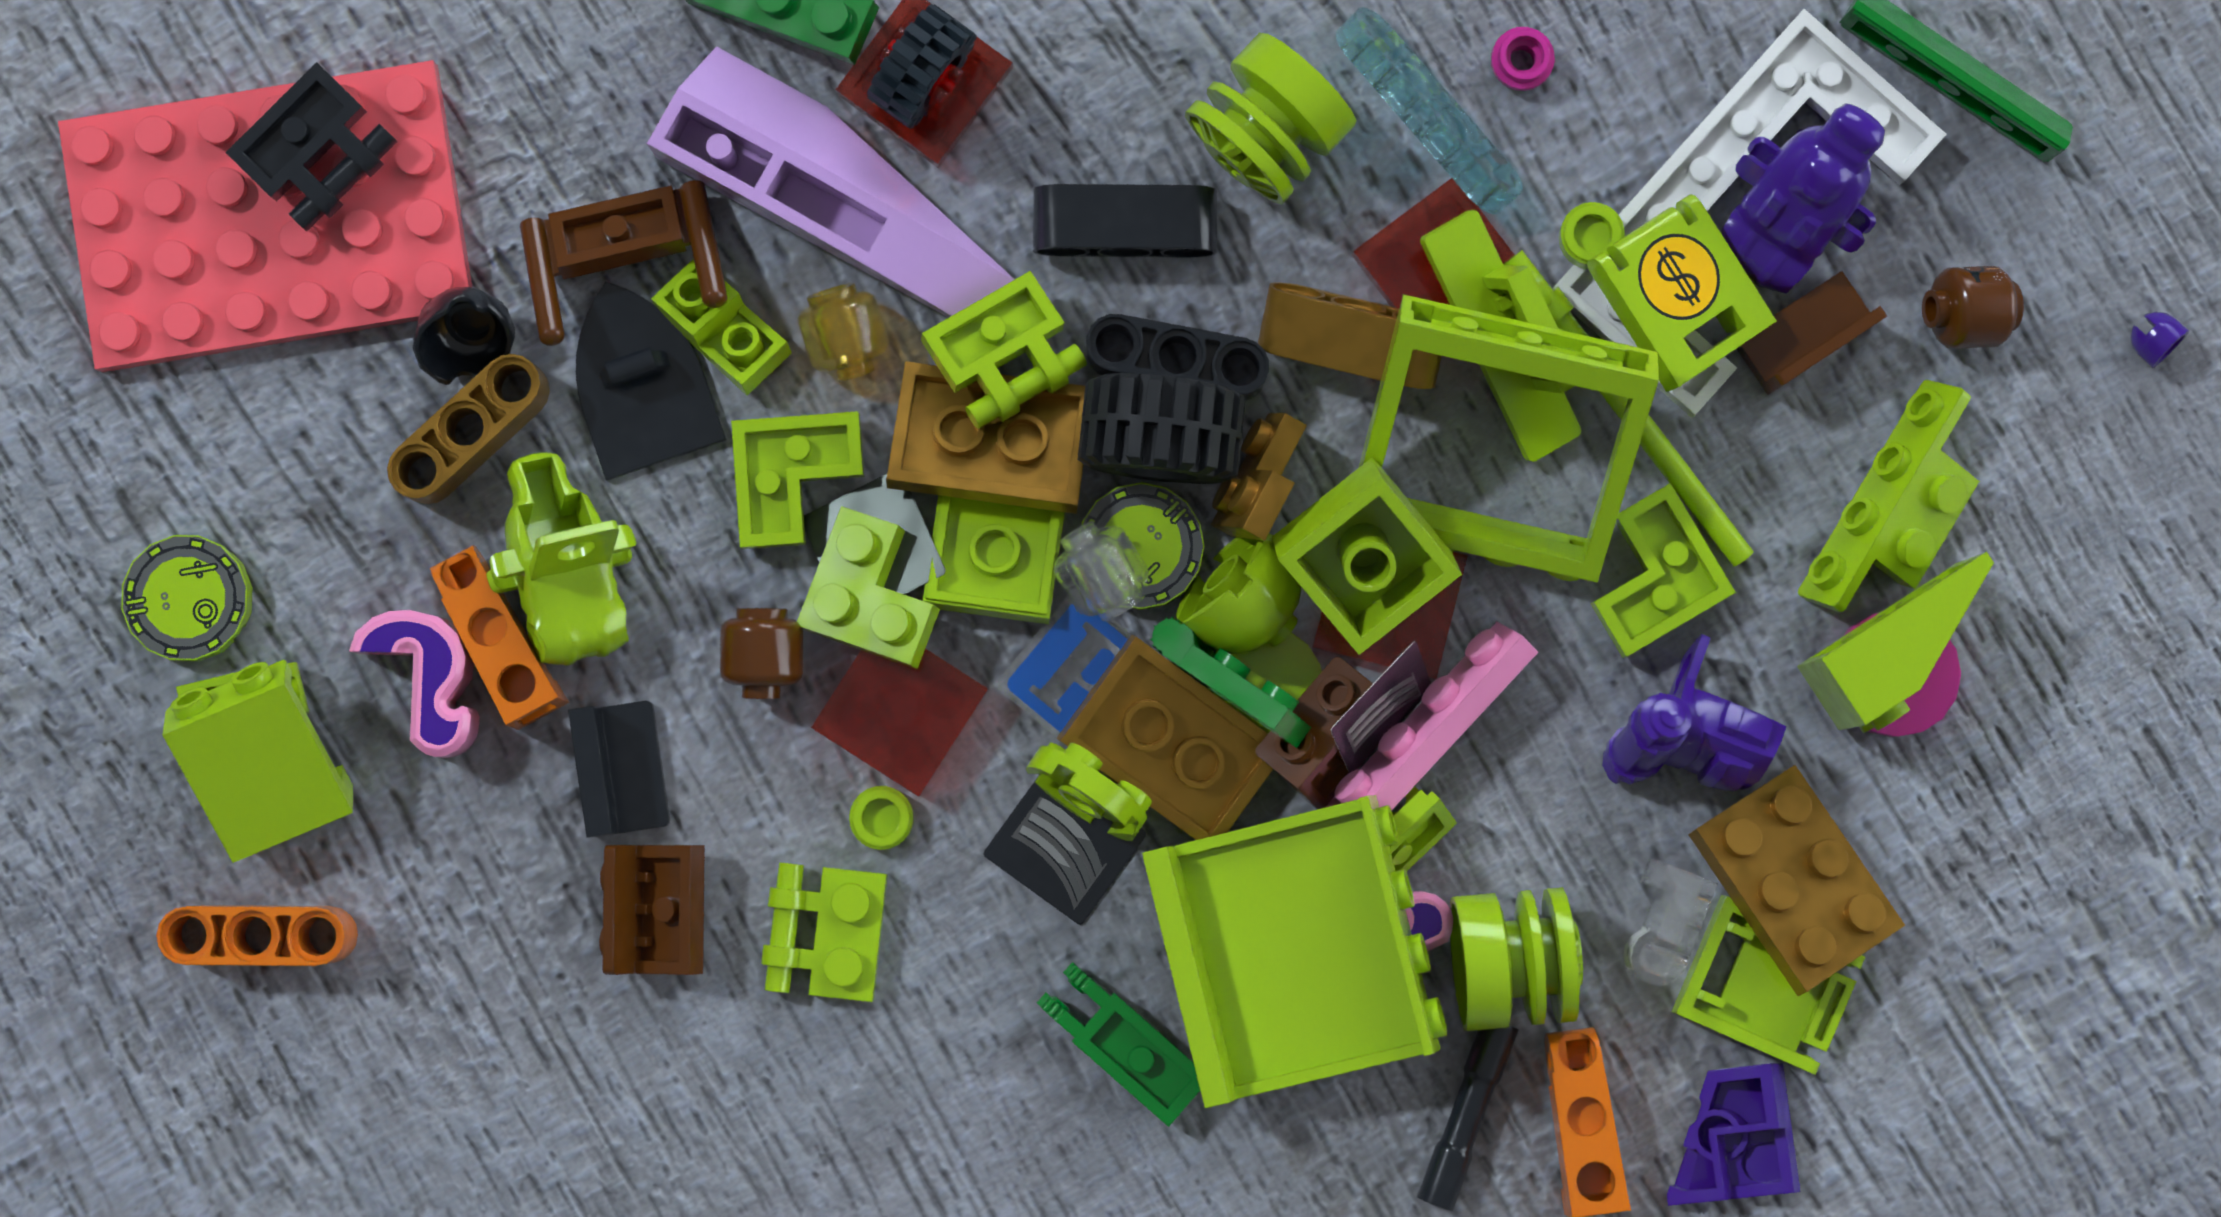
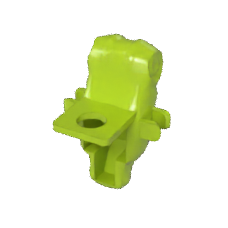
M540 452L520 457L511 463L507 471L508 482L513 494V505L505 522L506 551L495 553L490 557L491 570L486 573L489 586L495 593L518 589L521 607L527 615L528 636L533 650L541 663L570 666L577 660L586 657H606L629 641L626 628V608L618 594L613 567L621 566L631 561V548L636 546L634 533L628 525H617L615 520L601 521L589 497L573 488L567 479L566 465L557 454Z

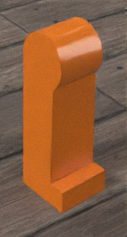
M475 545L430 568L433 579L443 597L441 600L505 725L520 730L569 703L560 685L552 678L546 665L538 660L529 636L505 594L495 593L491 590L486 573L491 568Z
M1594 1027L1545 1033V1056L1551 1083L1549 1093L1563 1186L1561 1195L1564 1215L1568 1217H1585L1631 1211L1603 1056Z

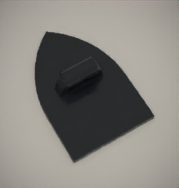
M605 282L594 298L585 317L578 341L575 371L581 408L605 480L608 481L726 441L727 439L704 371L689 341L651 302L626 288Z

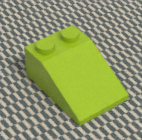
M1987 552L1954 564L1797 666L1838 730L1859 727L1863 733L1873 728L1880 730L1910 711L1904 700L1923 687L1994 564Z

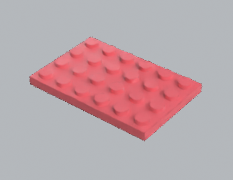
M430 60L332 76L367 111L349 130L362 141L380 124L398 142L380 159L384 165L372 177L365 174L340 199L343 206L331 218L324 214L308 231H305L288 214L306 196L295 184L276 202L225 153L295 83L58 121L95 370L108 372L418 321L424 305L445 290L455 287H472L438 65L435 61ZM335 143L309 171L321 182L347 154Z

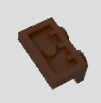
M1340 657L1333 658L1298 699L1299 704L1293 713L1312 727L1300 745L1295 748L1270 731L1255 750L1256 755L1281 775L1302 798L1316 809L1325 808L1335 796V790L1339 782L1349 774L1332 736L1331 728L1373 685L1370 680Z

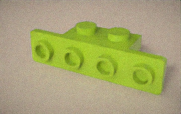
M1467 210L1421 237L1420 243L1450 305L1563 330L1557 327L1548 308L1551 305L1552 299L1543 279L1536 272L1531 271L1529 266L1503 265L1477 211ZM1479 364L1525 460L1535 462L1581 434V427L1564 393L1574 387L1573 385Z
M1924 380L1916 393L1909 399L1903 415L1884 447L1876 454L1872 467L1853 499L1844 508L1841 519L1822 551L1811 563L1808 574L1798 589V595L1808 602L1837 612H1843L1849 605L1872 564L1898 584L1912 589L1917 588L1980 482L1941 450L1971 399V395L1964 389L1931 380Z

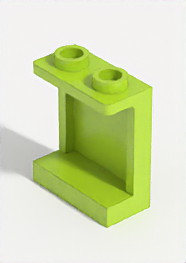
M286 660L278 661L269 666L266 662L249 665L237 672L230 682L209 691L204 687L189 690L178 696L165 712L162 736L233 863L353 813V784L343 765L334 767L292 687V671Z

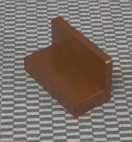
M1840 271L1775 314L1774 317L1777 320L1775 323L1736 349L1767 395H1769L1886 318L1887 314L1881 306L1870 312L1843 271Z

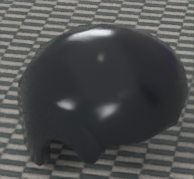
M455 287L437 295L422 308L414 333L413 351L420 369L438 383L449 385L459 376L469 375L475 377L491 361L501 355L510 354L515 339V327L509 311L502 301L476 288Z

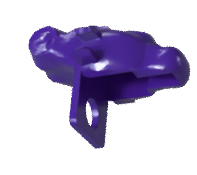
M1845 103L1832 112L1823 126H1808L1805 129L1798 130L1782 147H1779L1765 137L1759 136L1755 138L1747 148L1749 155H1743L1737 162L1735 168L1737 174L1753 187L1744 195L1742 202L1733 210L1721 229V234L1745 272L1754 279L1758 286L1787 294L1810 270L1815 259L1824 252L1830 241L1842 250L1851 253L1857 251L1864 244L1863 234H1867L1876 224V217L1860 203L1868 190L1872 170L1869 159L1883 145L1885 135L1883 126L1868 112L1853 104Z

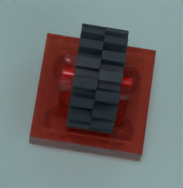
M902 0L835 90L839 97L939 168L1011 72L1013 62L979 39L973 31L937 5H933L927 0Z

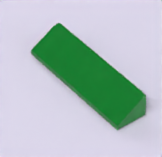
M1854 0L1839 21L1843 28L2041 161L2049 162L2065 151L2069 145L2073 129L2069 121L1889 0Z

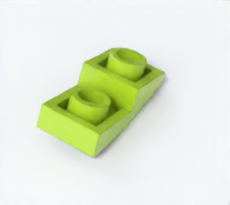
M692 259L651 300L699 352L748 396L792 354V351L785 339L744 305L740 294L725 280L726 303L719 308L705 306L701 298L695 262Z

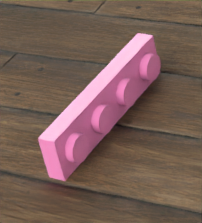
M1496 622L1490 629L1477 634L1468 644L1465 656L1448 675L1436 679L1428 686L1423 693L1422 703L1404 722L1392 726L1382 736L1378 744V750L1360 769L1350 772L1339 782L1334 798L1326 807L1357 800L1368 795H1376L1379 807L1389 805L1392 811L1537 655L1538 651L1523 635L1499 622Z

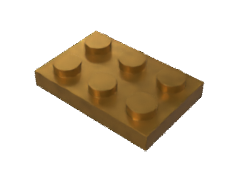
M905 361L886 478L887 488L1077 514L1084 464L1077 459L1085 386L1068 383L1052 394L1044 390L1020 404V412L1004 422L996 418L977 429L971 422L965 409L966 406L985 396L977 381L954 393L936 365ZM1001 374L1007 383L1018 377Z
M1134 635L1129 637L1056 738L1067 747L1072 742L1093 753L1103 763L1100 771L1117 783L1123 780L1142 790L1151 798V808L1195 840L1227 833L1273 770L1255 752L1257 746L1268 735L1267 732Z
M1793 765L1688 834L1797 996L1808 992L1905 926L1796 765Z

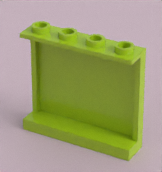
M1368 795L1357 800L1142 853L1205 1108L1230 1103L1236 1099L1410 1057L1423 1054L1427 1056L1441 1049L1438 1038L1447 1036L1444 1013L1438 997L1428 999L1422 973L1431 971L1428 950L1422 933L1411 934L1405 910L1415 906L1412 887L1405 869L1395 871L1389 845L1398 843L1397 829L1390 806L1379 807L1376 795Z

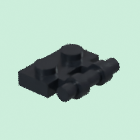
M316 62L225 153L276 202L295 184L306 196L288 214L305 231H308L324 214L331 218L343 206L340 199L365 174L372 177L384 165L380 159L398 141L380 124L360 141L349 129L367 111ZM336 143L347 156L320 182L309 169Z

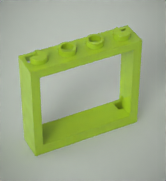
M1403 294L1359 467L1372 457L1383 467L1413 349L1626 397L1628 401L1587 538L1407 498L1451 552L1460 551L1482 556L1489 562L1502 567L1521 565L1547 571L1551 576L1564 581L1583 579L1598 583L1659 382L1658 352Z

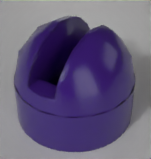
M2157 311L2144 315L2148 323L2153 326L2147 335L2134 325L2130 337L2133 349L2152 368L2159 365L2189 333V330L2176 318L2167 313Z

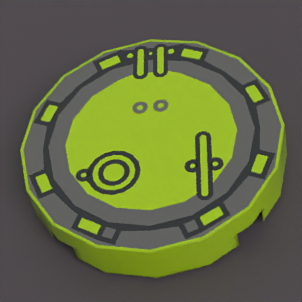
M1143 482L1116 487L1096 500L1082 521L1078 543L1110 526L1116 527L1123 537L1106 538L1112 541L1105 544L1092 545L1100 547L1093 551L1079 553L1083 554V557L1080 559V562H1082L1081 568L1088 581L1094 587L1095 592L1116 606L1138 610L1165 606L1184 594L1200 571L1205 547L1200 521L1187 501L1166 487ZM1114 543L1119 545L1120 550H1127L1137 564L1136 568L1130 570L1123 565L1121 560L1117 561L1113 558L1114 554L1118 552L1117 548L1113 546ZM1127 556L1131 564H1134L1131 558ZM1124 557L1123 559H1124L1125 563L1127 564V566H1129L1128 561H1127L1126 558Z
M173 535L150 544L132 561L122 583L121 610L130 633L148 651L173 661H203L227 650L235 642L234 639L240 634L242 628L246 627L252 613L253 587L244 564L233 553L229 552L225 546L199 535Z

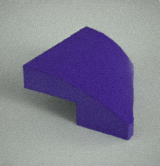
M1783 1063L1709 1070L1699 1096L1701 1106L1696 1121L1689 1126L1683 1144L1687 1148L1675 1184L1670 1185L1667 1192L1668 1206L1801 1192Z

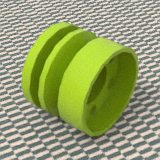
M1259 32L1231 62L1230 69L1244 92L1241 94L1223 83L1214 81L1207 88L1206 93L1213 106L1204 101L1196 100L1185 112V118L1204 143L1208 153L1226 172L1241 184L1251 187L1273 203L1282 205L1294 190L1286 175L1295 180L1304 181L1311 172L1310 166L1297 146L1301 144L1317 154L1327 156L1351 131L1357 120L1351 108L1337 90L1301 55L1277 38L1267 33Z
M1563 887L1547 888L1543 891L1541 918H1539L1535 898L1531 890L1518 892L1514 921L1504 920L1503 911L1495 893L1455 896L1450 899V909L1453 915V928L1450 936L1453 980L1460 1022L1464 1031L1509 1027L1512 1013V998L1522 997L1531 1025L1545 1024L1547 995L1550 997L1553 1014L1557 1023L1577 1021L1580 986L1583 983V956L1578 926L1572 917L1568 897Z

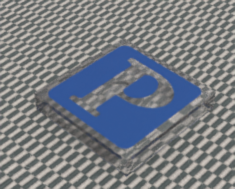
M1075 587L1051 615L1049 624H1044L994 683V686L1057 738L1132 634Z

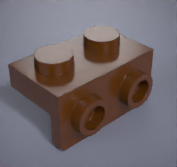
M705 845L605 846L604 863L600 872V883L603 890V928L599 938V947L603 956L602 969L605 975L703 974Z

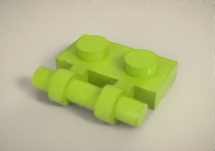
M1031 271L924 331L921 336L922 344L954 393L975 381L983 390L984 397L965 407L968 417L977 429L996 418H999L1002 422L1020 412V404L1044 390L1052 394L1069 383L1068 376L1087 366L1086 359L1076 344L1055 354L1046 341L1063 331L1064 321ZM1026 353L1033 368L1007 383L998 368Z
M779 862L776 887L769 888L768 907H774L770 945L764 944L762 949L761 964L767 965L764 990L790 993L792 969L802 968L811 969L808 995L873 1002L888 874L823 867L820 892L802 890L804 865ZM799 910L818 912L814 949L795 947Z

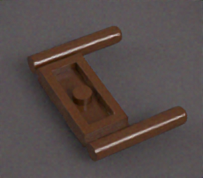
M688 181L682 184L680 189L673 190L672 185L549 213V219L546 220L533 217L525 219L520 223L538 335L544 345H558L565 336L555 277L560 275L563 280L686 252V246L691 245L703 304L709 308H719L727 301V292L706 187L702 181Z

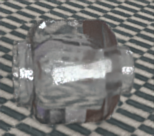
M1091 521L1076 528L1060 541L1065 551L1061 553L1054 563V574L1075 609L1081 615H1099L1102 621H1108L1128 611L1144 598L1145 592L1142 587L1148 580L1149 571L1122 527L1107 526L1098 530L1094 522Z

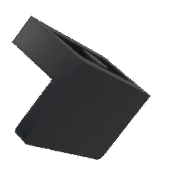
M639 701L607 707L588 706L568 709L586 838L668 826L670 814L653 703L650 701Z

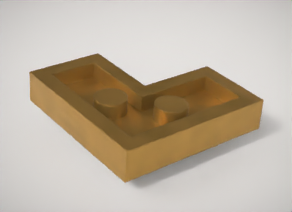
M1268 413L1265 421L1259 418L1252 425L1242 444L1241 451L1247 455L1238 471V476L1222 482L1214 497L1212 508L1217 510V513L1210 525L1232 537L1266 540L1295 484L1281 474L1307 426L1306 424L1286 413Z

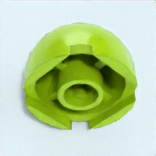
M1269 533L1265 541L1234 538L1213 557V560L1221 564L1210 575L1206 583L1203 582L1198 574L1180 601L1176 613L1177 619L1192 630L1199 641L1211 649L1218 651L1221 648L1229 654H1238L1254 651L1266 642L1274 647L1284 641L1295 628L1298 618L1293 613L1299 604L1302 587L1278 560L1272 541V534Z

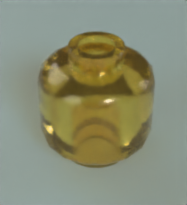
M855 283L834 286L807 296L808 307L799 313L797 324L811 366L821 372L836 371L839 381L851 380L875 371L872 359L882 355L889 346V338L875 296L870 292L857 291Z

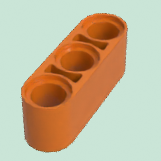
M196 905L175 908L167 913L159 923L156 937L158 947L163 955L172 962L183 965L317 966L339 962L349 956L356 946L358 930L354 919L342 908L333 906ZM191 917L200 920L206 929L205 944L197 952L188 949L182 941L183 925ZM256 917L264 920L271 930L270 944L261 953L250 948L245 936L248 924ZM319 918H325L331 922L336 932L335 944L327 953H320L310 942V928Z

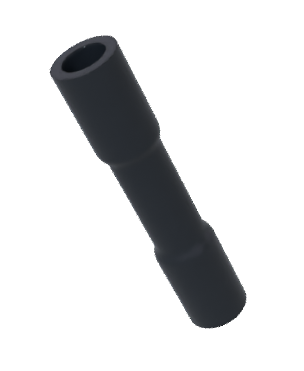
M1509 1025L1507 1028L1477 1030L1464 1066L1463 1081L1442 1138L1435 1145L1417 1198L1446 1210H1454L1472 1160L1474 1142L1493 1090L1501 1081L1519 1029Z

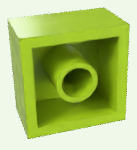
M1373 457L1272 536L1276 555L1280 563L1359 655L1462 575L1451 550Z

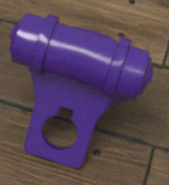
M1701 634L1684 654L1670 693H1658L1637 705L1629 716L1626 726L1617 729L1607 742L1606 749L1603 752L1602 766L1609 780L1615 784L1625 782L1630 785L1653 777L1663 765H1667L1677 769L1683 768L1697 774L1698 783L1706 787L1729 792L1737 791L1738 789L1745 790L1759 782L1767 771L1782 742L1787 726L1758 712L1694 687L1711 637Z

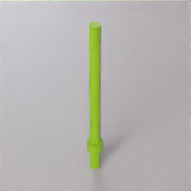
M1523 250L1503 264L1529 266L1530 270L1536 272L1548 287L1552 299L1551 305L1548 308L1557 327L1567 332L1588 336L1570 312L1574 308L1573 304L1559 286L1554 289L1551 288ZM1600 392L1622 421L1628 398ZM1648 415L1640 446L1666 480L1671 483L1676 493L1733 567L1741 564L1754 553L1753 549L1650 415Z

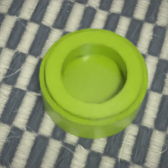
M1597 202L1580 204L1566 215L1560 227L1559 245L1561 251L1569 262L1577 267L1588 269L1587 262L1599 253L1604 252L1612 259L1607 248L1625 237L1624 225L1620 216L1605 204Z
M875 786L866 789L854 800L850 809L849 823L854 836L863 845L877 850L891 849L904 842L911 833L914 825V811L908 798L899 790L888 786Z

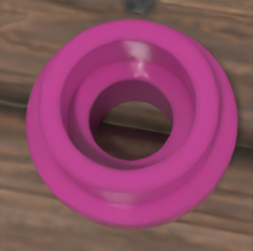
M1516 27L1506 31L1498 38L1491 53V67L1496 78L1506 87L1517 91L1532 90L1543 84L1551 74L1555 62L1554 50L1549 39L1540 31L1530 27ZM1518 50L1528 52L1533 59V66L1528 70L1515 68L1511 62V54Z

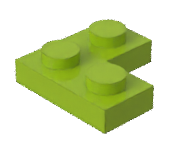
M859 411L731 421L739 542L742 550L806 545L801 482L865 477Z
M1669 483L1621 511L1617 517L1616 525L1644 572L1590 604L1621 657L1625 658L1736 592L1673 486Z
M841 506L797 619L800 627L813 634L918 669L940 609L933 604L884 588L905 530L897 524Z

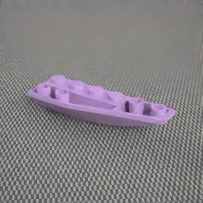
M717 46L678 87L647 142L655 157L695 180L702 181L706 186L948 318L1015 280L827 106Z

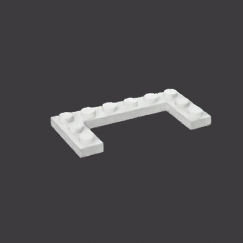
M1803 9L1620 212L1619 216L1623 222L1626 236L1670 207L1676 209V203L1690 194L1695 195L1701 201L1706 211H1708L1739 176L1735 170L1736 164L1743 155H1749L1747 150L1749 144L1759 136L1771 140L1804 103H1807L1826 121L1836 108L1845 103L1853 104L1872 115L1885 129L1883 145L1873 154L1870 160L1898 185L1902 184L1946 136V133L1808 11ZM1573 265L1552 289L1559 286L1574 306L1570 311L1603 340L1637 347L1594 280L1589 269ZM1695 330L1684 337L1685 342L1695 357L1712 347ZM1724 356L1674 390L1666 392L1660 381L1657 388L1692 418L1734 373L1737 367Z

